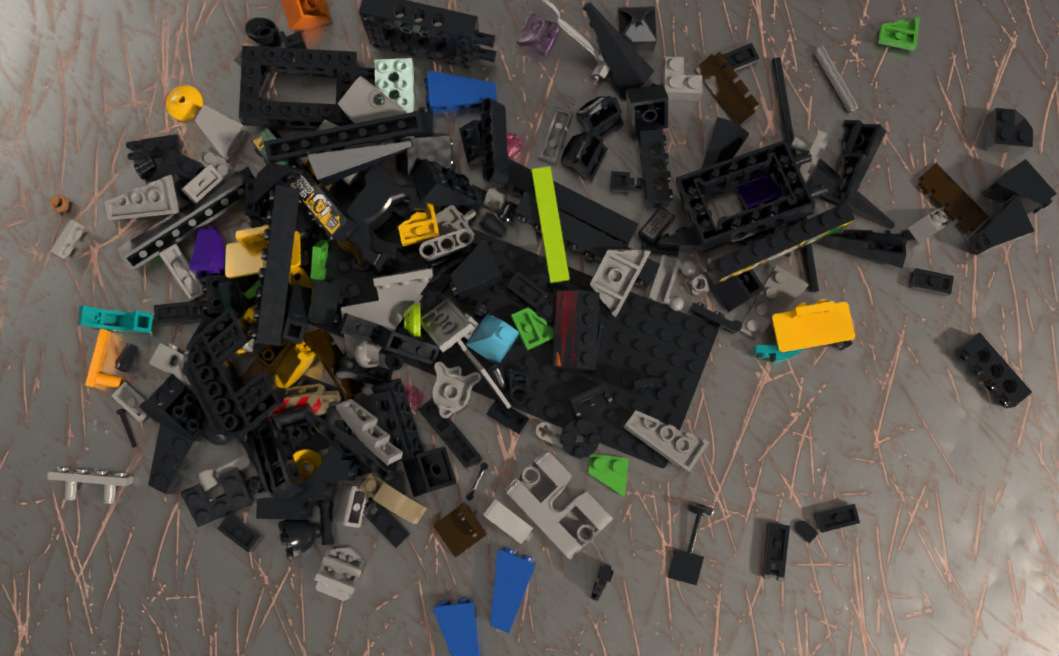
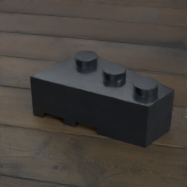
M160 424L148 485L164 494H173L198 450L201 441L195 438L191 440Z

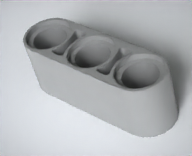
M460 229L425 241L420 245V255L424 260L432 261L467 249L473 244V233L469 229ZM467 234L470 236V241L462 243L459 240L460 236ZM448 240L452 243V247L450 249H443L441 246L442 242ZM432 247L434 249L433 254L430 256L423 253L424 248Z

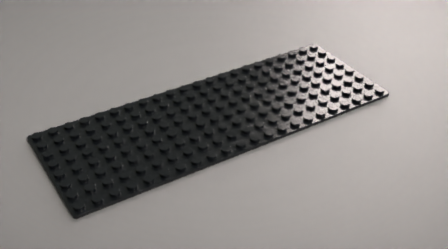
M341 179L332 183L329 192L347 211L354 202L353 198L356 193L362 191L365 185L355 181L348 185ZM393 213L384 225L373 232L382 241L402 244L398 226L405 220ZM314 223L312 232L309 233L302 250L309 249L313 252V246L322 238L330 239L325 234L326 230ZM471 228L475 234L471 247L452 254L456 255L459 253L465 260L479 243L486 239L502 274V282L460 300L459 295L454 296L450 284L440 294L437 293L439 288L451 277L450 275L453 272L449 271L431 283L429 281L420 295H423V297L419 301L420 318L446 298H449L463 315L465 313L480 324L486 314L484 313L483 316L472 312L473 308L471 307V304L473 305L474 301L478 300L489 306L488 314L516 329L510 317L512 314L528 307L534 312L536 311L506 287L518 271L548 293L547 299L554 304L556 291L583 290L595 292L590 285L593 276L568 267L570 280L550 283L545 257ZM330 239L325 264L326 276L322 281L341 287L342 293L345 294L343 304H339L337 311L340 312L339 322L334 324V328L311 323L309 319L307 323L344 338V334L338 331L342 322L341 307L378 301L377 287L374 286L373 281L375 277L426 268L427 264L449 255L432 261H426L421 257L419 245L422 243L405 246L406 249L395 262L392 259L389 262L386 261L380 273L373 266L361 272L357 271L352 265L353 254L340 248L335 240ZM429 247L423 253L430 256L433 254L434 249ZM447 262L432 266L434 269L433 277L448 267ZM303 269L311 278V269ZM296 275L295 280H300L301 275ZM629 292L616 317L612 315L610 309L599 296L598 323L604 324V328L601 331L596 370L586 372L551 368L553 339L527 351L520 336L517 337L500 364L504 367L508 384L509 368L513 370L529 368L528 398L525 404L521 406L514 405L510 399L509 385L501 393L511 407L563 428L569 421L577 419L569 399L605 383L613 399V404L581 419L589 420L597 427L601 444L659 468H665L668 459L626 430L624 426L635 411H639L658 419L661 423L672 425L678 430L681 429L719 328ZM403 318L399 325L396 327V330L407 336L412 337L409 334V332L405 330ZM554 320L550 324L552 328H554ZM421 326V338L416 339L437 345ZM464 337L461 338V341L465 345L468 342V340ZM454 343L452 347L444 352L440 349L435 363L443 362L447 368L459 366L462 369L461 375L464 377L473 372L479 373L457 343ZM466 346L484 369L493 364ZM383 348L379 351L383 355H387L390 352ZM404 356L405 364L436 376L434 365ZM481 375V380L472 387L471 391L493 400H500ZM648 375V378L667 379L668 387L631 392L630 384L636 377ZM517 391L513 397L519 401L524 398V394Z

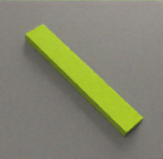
M551 166L531 169L550 283L568 281L570 278Z

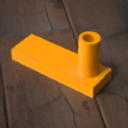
M100 329L85 386L98 388L99 384L119 388L123 383V377L101 373L112 332Z

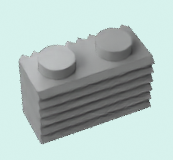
M342 483L333 522L344 526L361 527L360 523H362L361 519H363L362 515H364L363 511H365L364 507H366L364 504L368 495L359 490L360 486Z

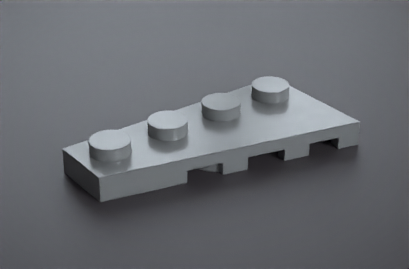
M172 175L165 176L104 202L108 221L179 213Z
M776 265L764 284L765 289L759 293L742 322V329L739 332L753 340L757 339L772 323V316L782 313L809 284Z
M635 411L624 426L626 430L687 474L710 442L694 437L691 433L682 432L672 425L661 423L658 419L639 411Z

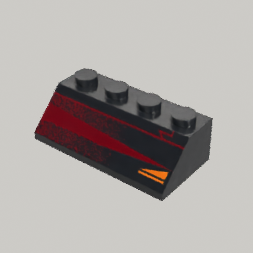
M583 290L556 291L551 368L586 372L596 370L600 292Z

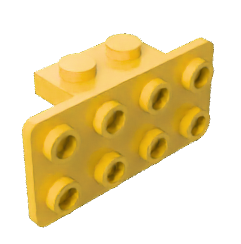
M268 225L236 231V239L239 242L226 245L225 275L227 278L259 274V269L263 268L264 260H261V251L266 246L263 235L265 228L268 229ZM295 231L290 268L298 267L301 263L300 234L298 231Z
M827 299L815 301L814 305L800 303L792 311L777 313L772 316L773 328L780 352L849 341L855 338L847 302L834 303V301L827 302Z

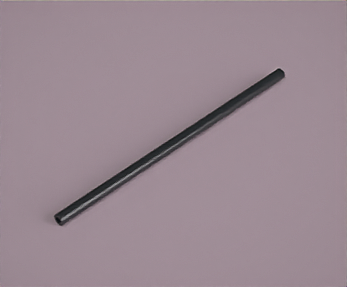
M780 57L772 59L784 138L792 155H796V150L791 148L794 134L782 61ZM804 217L799 220L802 222L804 220H807V217ZM812 243L802 246L809 291L813 293L819 291Z

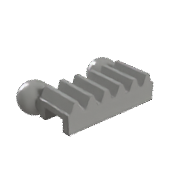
M662 255L648 299L665 305L668 304L674 311L681 310L684 307L683 298L680 296H673L671 298L669 295L678 269H681L684 275L690 276L696 271L695 263L689 260L681 262V260L676 261L667 258L666 255Z

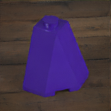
M207 226L206 229H199L189 270L201 278L211 275H225L227 242L223 233L216 227Z

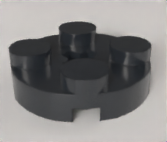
M573 419L569 421L561 432V445L569 455L579 459L592 455L597 450L601 441L597 427L586 419ZM578 433L580 435L584 433L585 437L583 443H576V435Z

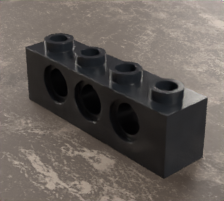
M662 129L640 131L638 143L646 208L667 207L671 200H673V191L669 189L668 183L671 182V173L667 171L666 164H669L668 153H665L664 146L667 145L666 135H663ZM656 148L658 153L653 154L649 149ZM654 165L658 166L661 171L655 172L651 167ZM658 183L662 185L663 189L657 190L653 185Z
M980 332L971 335L955 349L958 352L959 358L968 363L972 373L981 378L986 389L995 394L997 401L1003 407H1016L1032 393ZM977 352L981 355V361L976 357ZM990 367L994 370V376L989 372ZM1003 382L1007 385V391L1003 389Z

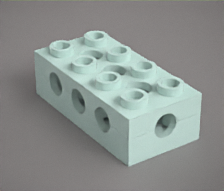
M412 58L374 60L375 87L407 113L415 112V81ZM383 97L375 99L376 105L383 103Z

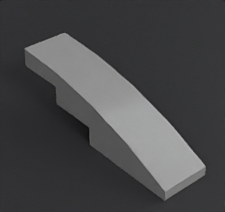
M352 399L336 405L337 411L349 428L386 465L402 458L403 452L389 442L390 435L377 426L378 418Z

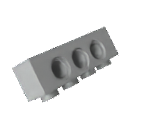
M169 342L167 345L160 343L149 364L170 375L173 373L178 379L190 385L183 371L184 362H187L189 353L186 351L184 354L178 352L179 347ZM178 357V364L173 366L172 360Z

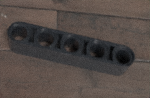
M486 98L480 108L483 179L502 187L507 183L509 176L506 109L503 104Z

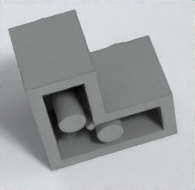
M665 57L662 65V84H664L669 97L668 100L699 101L702 95V75H684V57Z

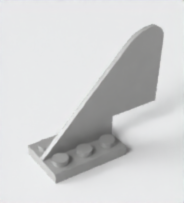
M433 267L375 277L373 281L374 286L377 287L379 300L341 307L342 319L344 314L348 313L396 329L404 318V311L416 301L433 277ZM344 334L346 356L355 359L354 348L360 339ZM376 345V346H377V349H378V353H379V351L381 350V347H379L378 345Z
M446 298L420 318V325L442 352L452 347L454 343L458 344L496 395L509 409L511 405L486 370L461 341V338L468 335L474 327L449 298Z

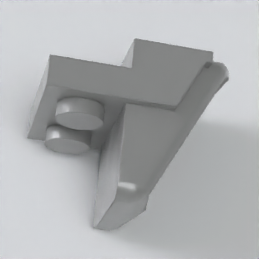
M351 545L329 547L314 579L318 581L316 590L346 601L349 594H353L366 561L362 559L361 555Z

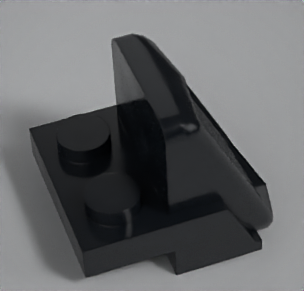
M599 96L584 104L576 112V116L583 123L585 130H595L602 138L624 125L621 117L622 110L616 97Z
M595 130L586 131L572 136L564 149L560 161L564 166L573 167L586 180L592 181L608 148L603 144L604 139Z

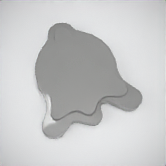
M439 361L434 364L436 381L432 389V398L439 409L440 416L442 418H449L453 413L467 405L471 389L481 380V375L478 372H473L464 377L461 375V367L447 368L443 362Z

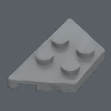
M608 249L590 285L595 292H600V299L607 305L613 316L616 317L651 252L650 250Z

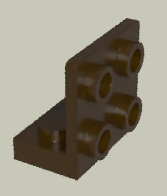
M465 502L433 525L454 557L459 556L487 535Z

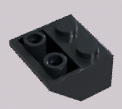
M753 269L717 285H714L711 279L708 280V283L728 313L765 289Z

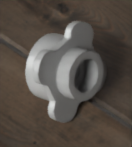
M703 274L695 278L691 277L688 280V284L692 288V294L695 296L703 291L708 292L710 286L707 285L706 276Z

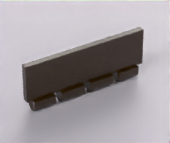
M718 52L715 56L711 54L695 69L699 75H702V79L734 122L742 125L756 113L755 109L760 104L752 94L747 98L745 97L750 91L742 80L734 83L739 76L731 65L723 68L728 61L721 52Z
M937 163L920 177L922 181L918 186L926 194L932 190L934 193L930 198L939 207L946 204L947 207L943 211L953 221L958 217L961 219L956 224L964 233H967L970 229L972 232L975 231L989 218L982 208Z
M321 329L305 333L304 338L344 398L348 399L362 392L361 389L365 387L362 381L348 377L344 379L337 377L336 372L339 367V359L345 356L337 344L331 345L334 340L327 330L322 332Z

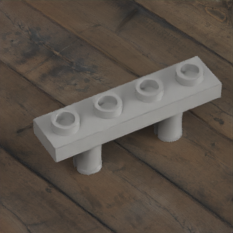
M819 131L812 143L795 137L791 144V148L800 152L809 150V154L812 155V162L802 164L799 169L806 183L811 175L808 173L810 168H815L819 157H817L819 151H823L828 142L825 140L827 133Z
M57 466L55 470L48 472L47 480L65 482L63 500L76 499L78 482L102 484L104 486L102 503L112 504L115 503L116 486L132 484L134 475H127L125 471H115L112 474L107 473L108 470L102 469L89 472L88 468L69 470V467Z

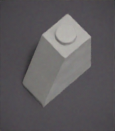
M203 105L196 113L195 122L219 154L229 162L247 133L246 128L241 123L206 105Z
M497 499L492 502L483 514V516L520 544L523 541L528 543L534 535L531 525Z

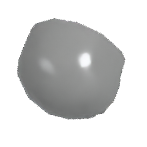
M362 339L357 341L354 348L356 362L363 368L378 366L379 353L376 344L368 343V341Z

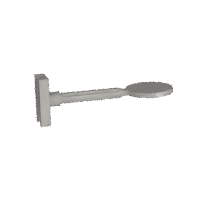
M526 0V4L536 15L547 21L555 22L561 30L593 56L598 64L591 77L595 80H598L599 76L605 79L610 67L606 65L601 51L568 23L561 20L560 12L548 0Z

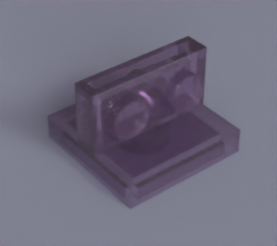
M531 11L516 43L521 47L531 46L539 54L546 56L557 35L559 26L555 22L547 21Z

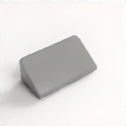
M516 220L517 246L536 247V231L533 229V226L528 223L522 224Z

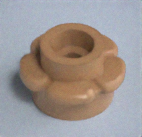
M55 195L50 199V206L56 213L65 212L69 207L67 197Z

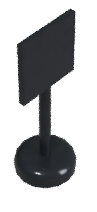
M688 502V511L697 514L687 552L675 549L668 578L697 586L704 556L693 554L692 551L701 516L712 517L715 509L703 504Z

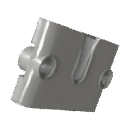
M362 76L353 83L338 102V105L354 123L407 113ZM383 97V103L375 105V99ZM324 120L317 131L339 126ZM380 142V143H375V144H376V146H377V145H383L385 142ZM359 171L346 178H343L342 180L348 185H351L361 174L362 171Z
M545 449L504 490L564 555L571 560L613 518L587 491L570 500L560 510L553 507V501L563 492L572 475ZM532 469L537 473L534 481L527 480L526 472ZM589 528L591 530L590 537L582 538L580 536L581 529Z

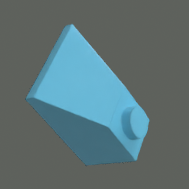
M486 314L465 345L491 363L501 362L519 336V332L504 321Z

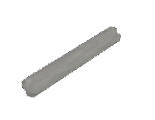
M823 46L817 48L814 51L816 58L847 111L853 112L858 108L856 101Z

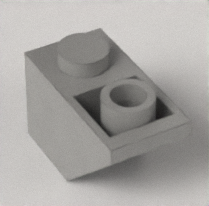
M937 209L908 227L917 242L920 243L949 225L948 217L943 211Z

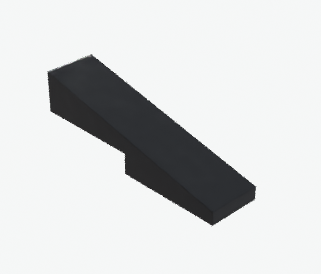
M433 398L418 409L468 471H471L484 460L450 418H442L440 416L439 409L434 403Z

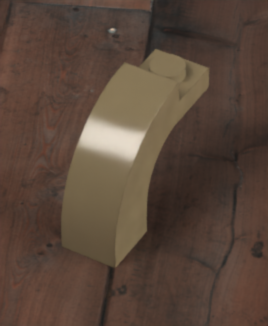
M371 472L359 488V490L373 498L380 505L416 525L427 510L426 506L395 489L385 481L383 482Z

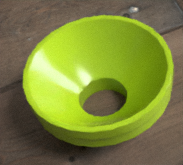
M413 303L404 311L405 330L414 338H421L420 303Z

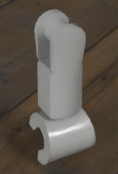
M241 456L215 470H206L196 476L204 492L220 483L219 475L238 468L239 472L249 468L252 462L249 457Z

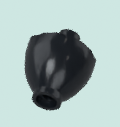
M283 520L278 522L281 532L279 534L282 545L286 544L287 549H285L288 560L304 554L311 548L315 540L321 537L316 522L310 523L305 520Z

